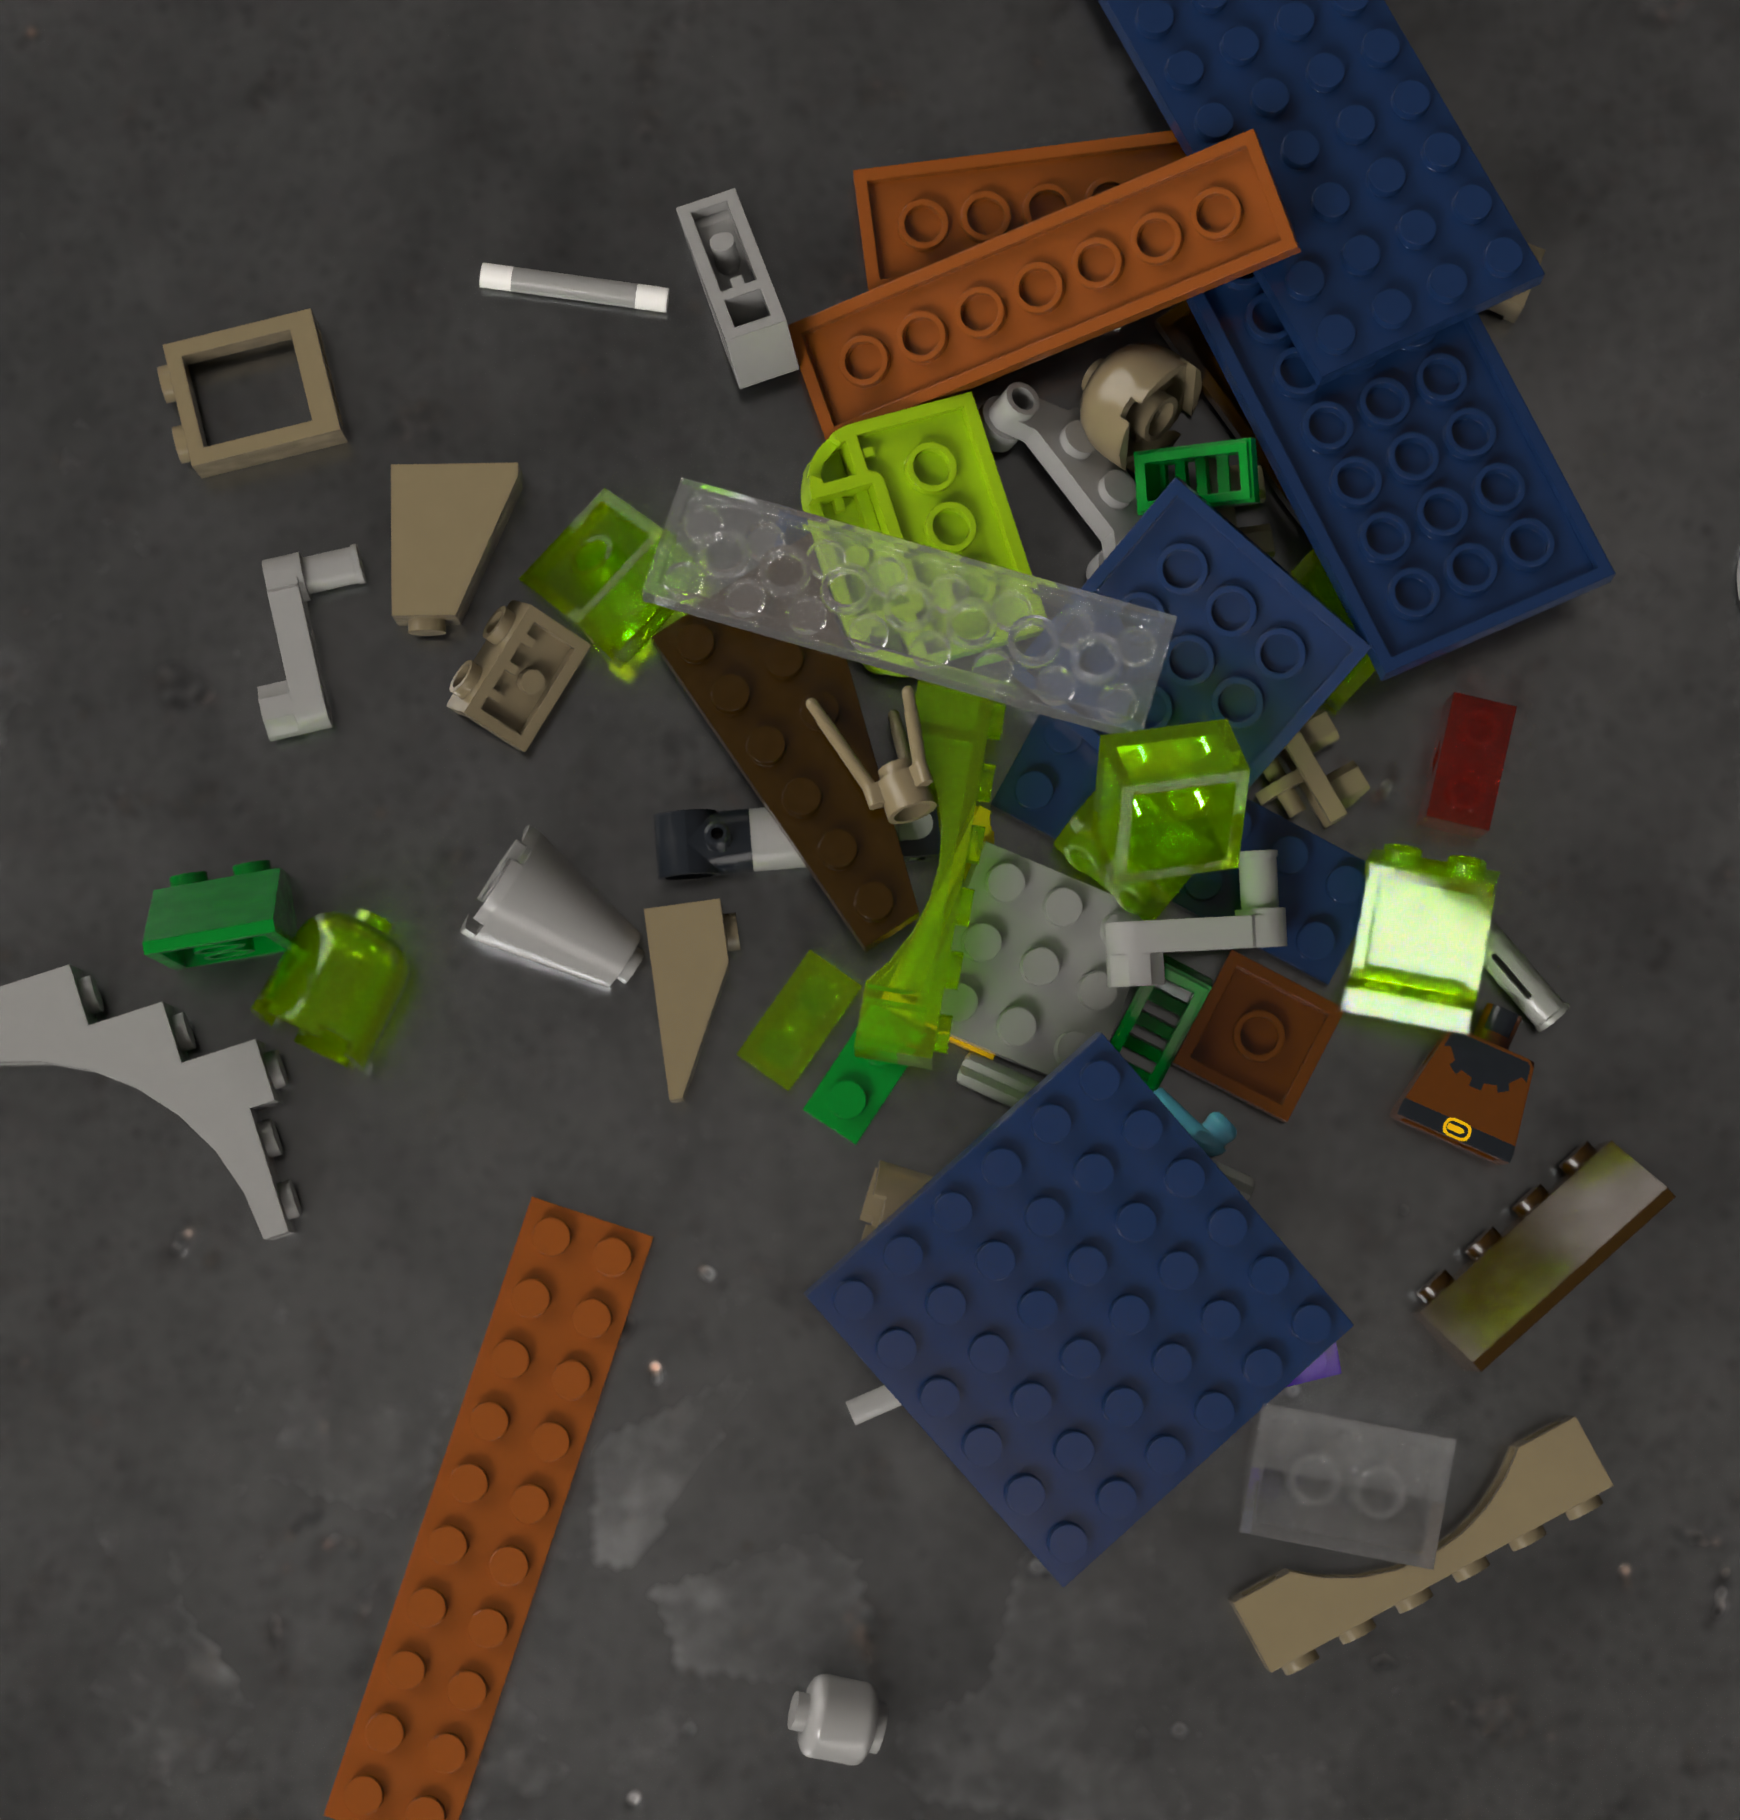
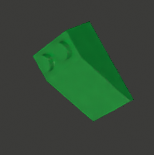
M259 860L234 865L232 867L234 876L209 880L206 871L189 872L170 877V887L153 890L142 940L144 955L175 971L301 949L289 874L282 868L272 869L270 860Z

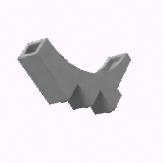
M71 964L0 986V1066L55 1065L99 1073L139 1089L179 1115L216 1151L244 1192L264 1240L273 1241L297 1233L293 1218L302 1216L298 1196L290 1179L281 1182L274 1161V1157L283 1154L279 1135L271 1118L262 1120L259 1112L283 1104L279 1088L288 1086V1080L277 1049L267 1052L264 1042L253 1039L190 1060L187 1051L195 1049L196 1044L189 1020L184 1012L175 1014L173 1006L163 1001L97 1022L95 1014L104 1011L97 983L92 975L84 977L82 970Z

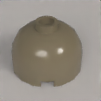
M1130 344L1116 350L1105 359L1100 358L1096 360L1086 371L1081 384L1083 394L1080 403V418L1089 442L1109 461L1124 471L1128 468L1135 473L1134 452L1169 448L1180 437L1181 434L1179 432L1169 429L1176 422L1182 410L1192 416L1198 404L1202 388L1201 371L1174 351L1158 344Z

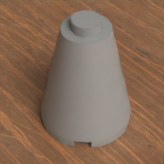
M530 824L523 830L522 843L517 839L513 842L477 897L478 900L483 902L482 906L474 917L470 914L467 915L460 929V933L471 940L606 988L611 986L616 979L626 984L645 955V951L637 947L642 934L539 830Z

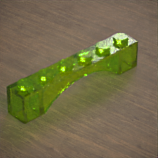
M920 668L915 698L917 710L919 711L926 761L934 780L930 787L937 804L941 839L939 866L930 898L913 932L891 960L865 982L854 1044L855 1057L932 1070L934 1053L947 1054L953 1015L941 1013L945 989L958 991L964 952L952 950L956 926L969 928L975 889L963 887L967 863L980 864L986 827L974 825L977 801L990 803L996 764L984 763L988 739L1001 741L1007 705L1005 702L995 701L997 685L995 680Z

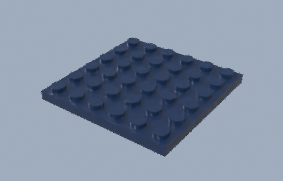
M1098 1031L803 1293L1063 1588L1354 1326L1351 1320L1103 1033Z

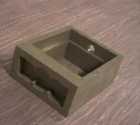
M311 308L163 345L167 364L157 367L158 377L166 403H177L182 424L172 427L175 447L181 464L191 462L192 467L201 479L348 442L319 322ZM292 339L312 420L207 446L188 365Z

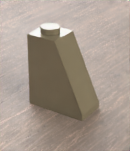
M518 462L391 464L392 617L398 626H408V634L437 636L446 634V625H462L522 492L523 473Z

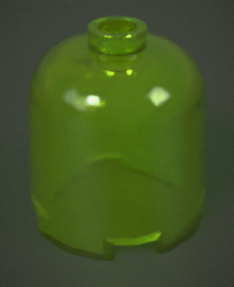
M358 908L354 917L339 911L320 912L308 918L298 929L292 939V943L288 945L250 1009L257 1018L270 1027L273 1026L278 1018L298 1029L299 1032L294 1042L344 1067H348L351 1061L354 1067L364 1071L406 989L410 977L408 958L403 948L388 936L392 925L379 915L364 908Z

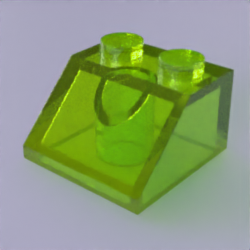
M604 488L526 570L519 580L581 638L590 643L591 647L622 669L633 656L640 653L646 647L649 639L670 616L689 601L693 592L708 576L663 528Z

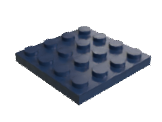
M1175 477L1011 669L1009 674L1202 842L1365 657L1371 647L1347 622L1183 480Z

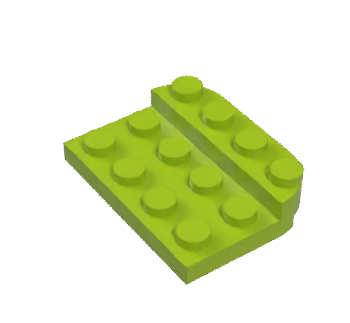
M972 391L848 424L833 432L819 447L803 472L801 484L802 508L845 640L868 671L877 675L887 674L896 677H914L922 675L926 669L1038 638L1046 630L1049 624Z

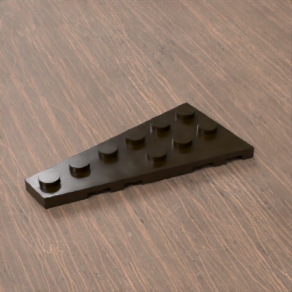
M810 534L652 636V641L866 953L918 919L919 910L894 824L888 822L883 807L874 810L869 809L862 788L806 707V701L811 697L819 702L874 782L879 781L878 766L812 535Z

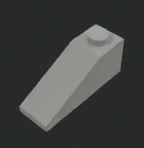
M733 188L677 207L678 218L739 389L799 370L786 317L736 189Z

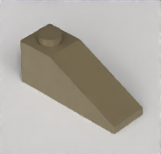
M720 898L644 909L669 1100L672 1103L685 1102L731 968L729 952L741 950L736 912L724 914Z

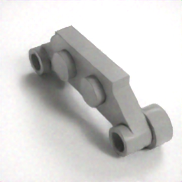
M1014 382L1000 396L989 398L978 410L991 451L1005 452L1010 450L1019 440L1025 442L1101 541L1102 550L1087 566L1086 577L1088 580L1142 517L1137 513L1136 482L1127 470L1124 471L1109 461L1092 446L1082 427L1080 409L1077 406L1071 410H1066L1040 399L1036 391L1028 384Z

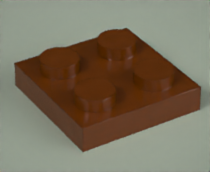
M1231 950L1178 1050L1172 1065L1277 1120L1287 1123L1346 1008Z

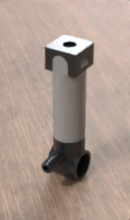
M932 790L937 807L930 814L910 823L894 824L905 863L944 860L945 843L940 790ZM766 807L722 811L687 809L662 812L653 816L659 880H695L730 873L806 868Z

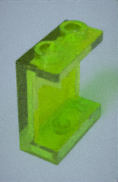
M1388 843L1384 845L1383 850L1373 848L1365 864L1364 874L1366 875V882L1351 972L1344 987L1341 1011L1468 1035L1476 1015L1500 871L1486 869L1487 863L1484 860L1471 856L1450 855L1447 862L1423 858V851L1421 849L1405 844Z

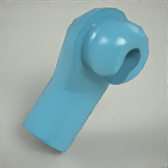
M1161 1087L1154 1091V1094L1209 1157L1225 1153L1226 1149L1224 1147L1236 1138L1237 1129L1220 1112L1210 1113L1201 1124L1164 1088Z

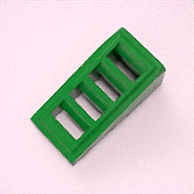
M1250 437L1134 452L1137 513L1139 516H1143L1169 485L1168 466L1175 465L1176 477H1179L1190 486L1188 463L1195 462L1197 493L1215 509L1260 503L1256 438ZM1239 455L1241 490L1231 491L1229 456ZM1216 458L1218 493L1211 494L1209 459Z
M1165 954V979L1191 992L1187 1002L1155 985L1138 986L1110 1040V1043L1119 1053L1122 1047L1125 1046L1156 1062L1152 1071L1149 1072L1127 1061L1153 1092L1159 1088L1206 1000L1213 982L1210 977ZM1147 1000L1178 1015L1179 1018L1175 1026L1143 1010ZM1136 1023L1167 1039L1163 1049L1131 1033L1134 1024Z

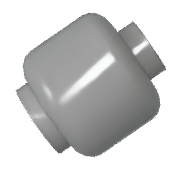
M820 1674L813 1678L807 1687L806 1693L801 1691L794 1693L789 1708L787 1726L789 1730L797 1731V1741L803 1755L809 1758L854 1766L862 1763L868 1753L877 1754L880 1750L887 1725L888 1709L886 1703L879 1702L878 1693L872 1684L831 1674Z

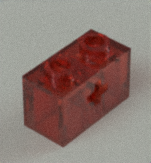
M1454 692L1444 702L1417 825L1475 839L1481 838L1490 830L1517 706Z

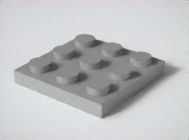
M987 841L980 842L910 1020L1047 1076L1097 1031L1103 1033L1110 1040L1130 987L1108 988L1104 923L1156 920L1158 914Z

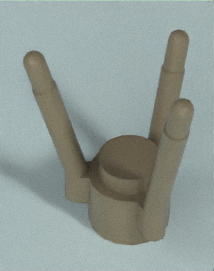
M905 686L902 689L908 740L900 713L895 709L888 712V721L898 759L883 765L878 770L880 780L874 782L819 702L812 697L807 699V709L862 788L870 810L883 807L888 822L891 824L910 823L927 816L935 810L937 804L930 787L934 780L926 761L919 711L917 710L915 691L911 686Z

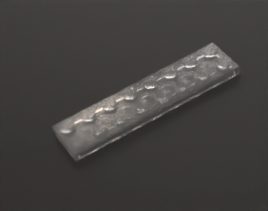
M681 477L642 589L644 602L1140 742L1177 621V616L683 477Z

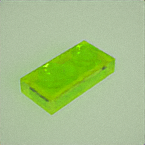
M809 950L736 1055L790 1092L861 991L862 985Z

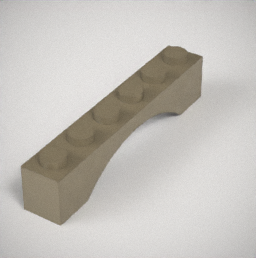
M1564 1415L1509 1445L1497 1476L1479 1504L1451 1533L1423 1552L1388 1567L1354 1574H1314L1283 1568L1228 1598L1264 1667L1270 1673L1282 1668L1285 1676H1288L1317 1661L1320 1657L1316 1648L1332 1639L1339 1637L1342 1645L1371 1632L1377 1627L1373 1617L1395 1606L1399 1614L1426 1602L1433 1597L1429 1586L1451 1574L1457 1583L1483 1571L1490 1565L1486 1555L1504 1545L1509 1544L1514 1552L1538 1541L1547 1534L1543 1524L1565 1513L1569 1521L1593 1511L1604 1503L1599 1494L1614 1485L1576 1416Z

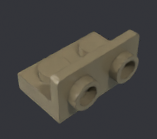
M512 600L507 607L501 606L488 620L483 631V638L486 641L474 661H466L454 675L449 688L453 694L447 703V707L457 714L468 717L515 749L526 752L591 647V644L533 605Z

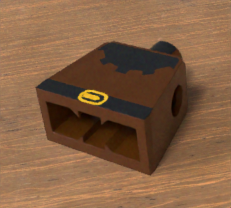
M1486 1003L1473 1034L1453 1026L1444 1029L1393 1106L1389 1117L1498 1165L1510 1163L1514 1155L1534 1070L1533 1061L1509 1051L1522 1017L1503 1007Z

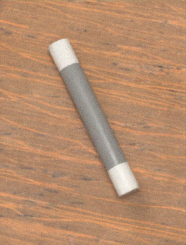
M484 262L481 266L479 280L480 288L663 313L667 312L670 288Z

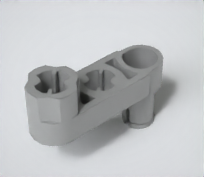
M357 544L307 557H302L300 552L262 560L268 599L286 675V680L257 687L260 711L270 742L334 727L330 701L307 601L312 600L311 594L357 583H366L363 562Z
M1278 850L1236 852L1239 863L1241 910H1235V916L1104 923L1108 988L1165 985L1164 953L1288 946L1286 908L1279 907L1276 861Z

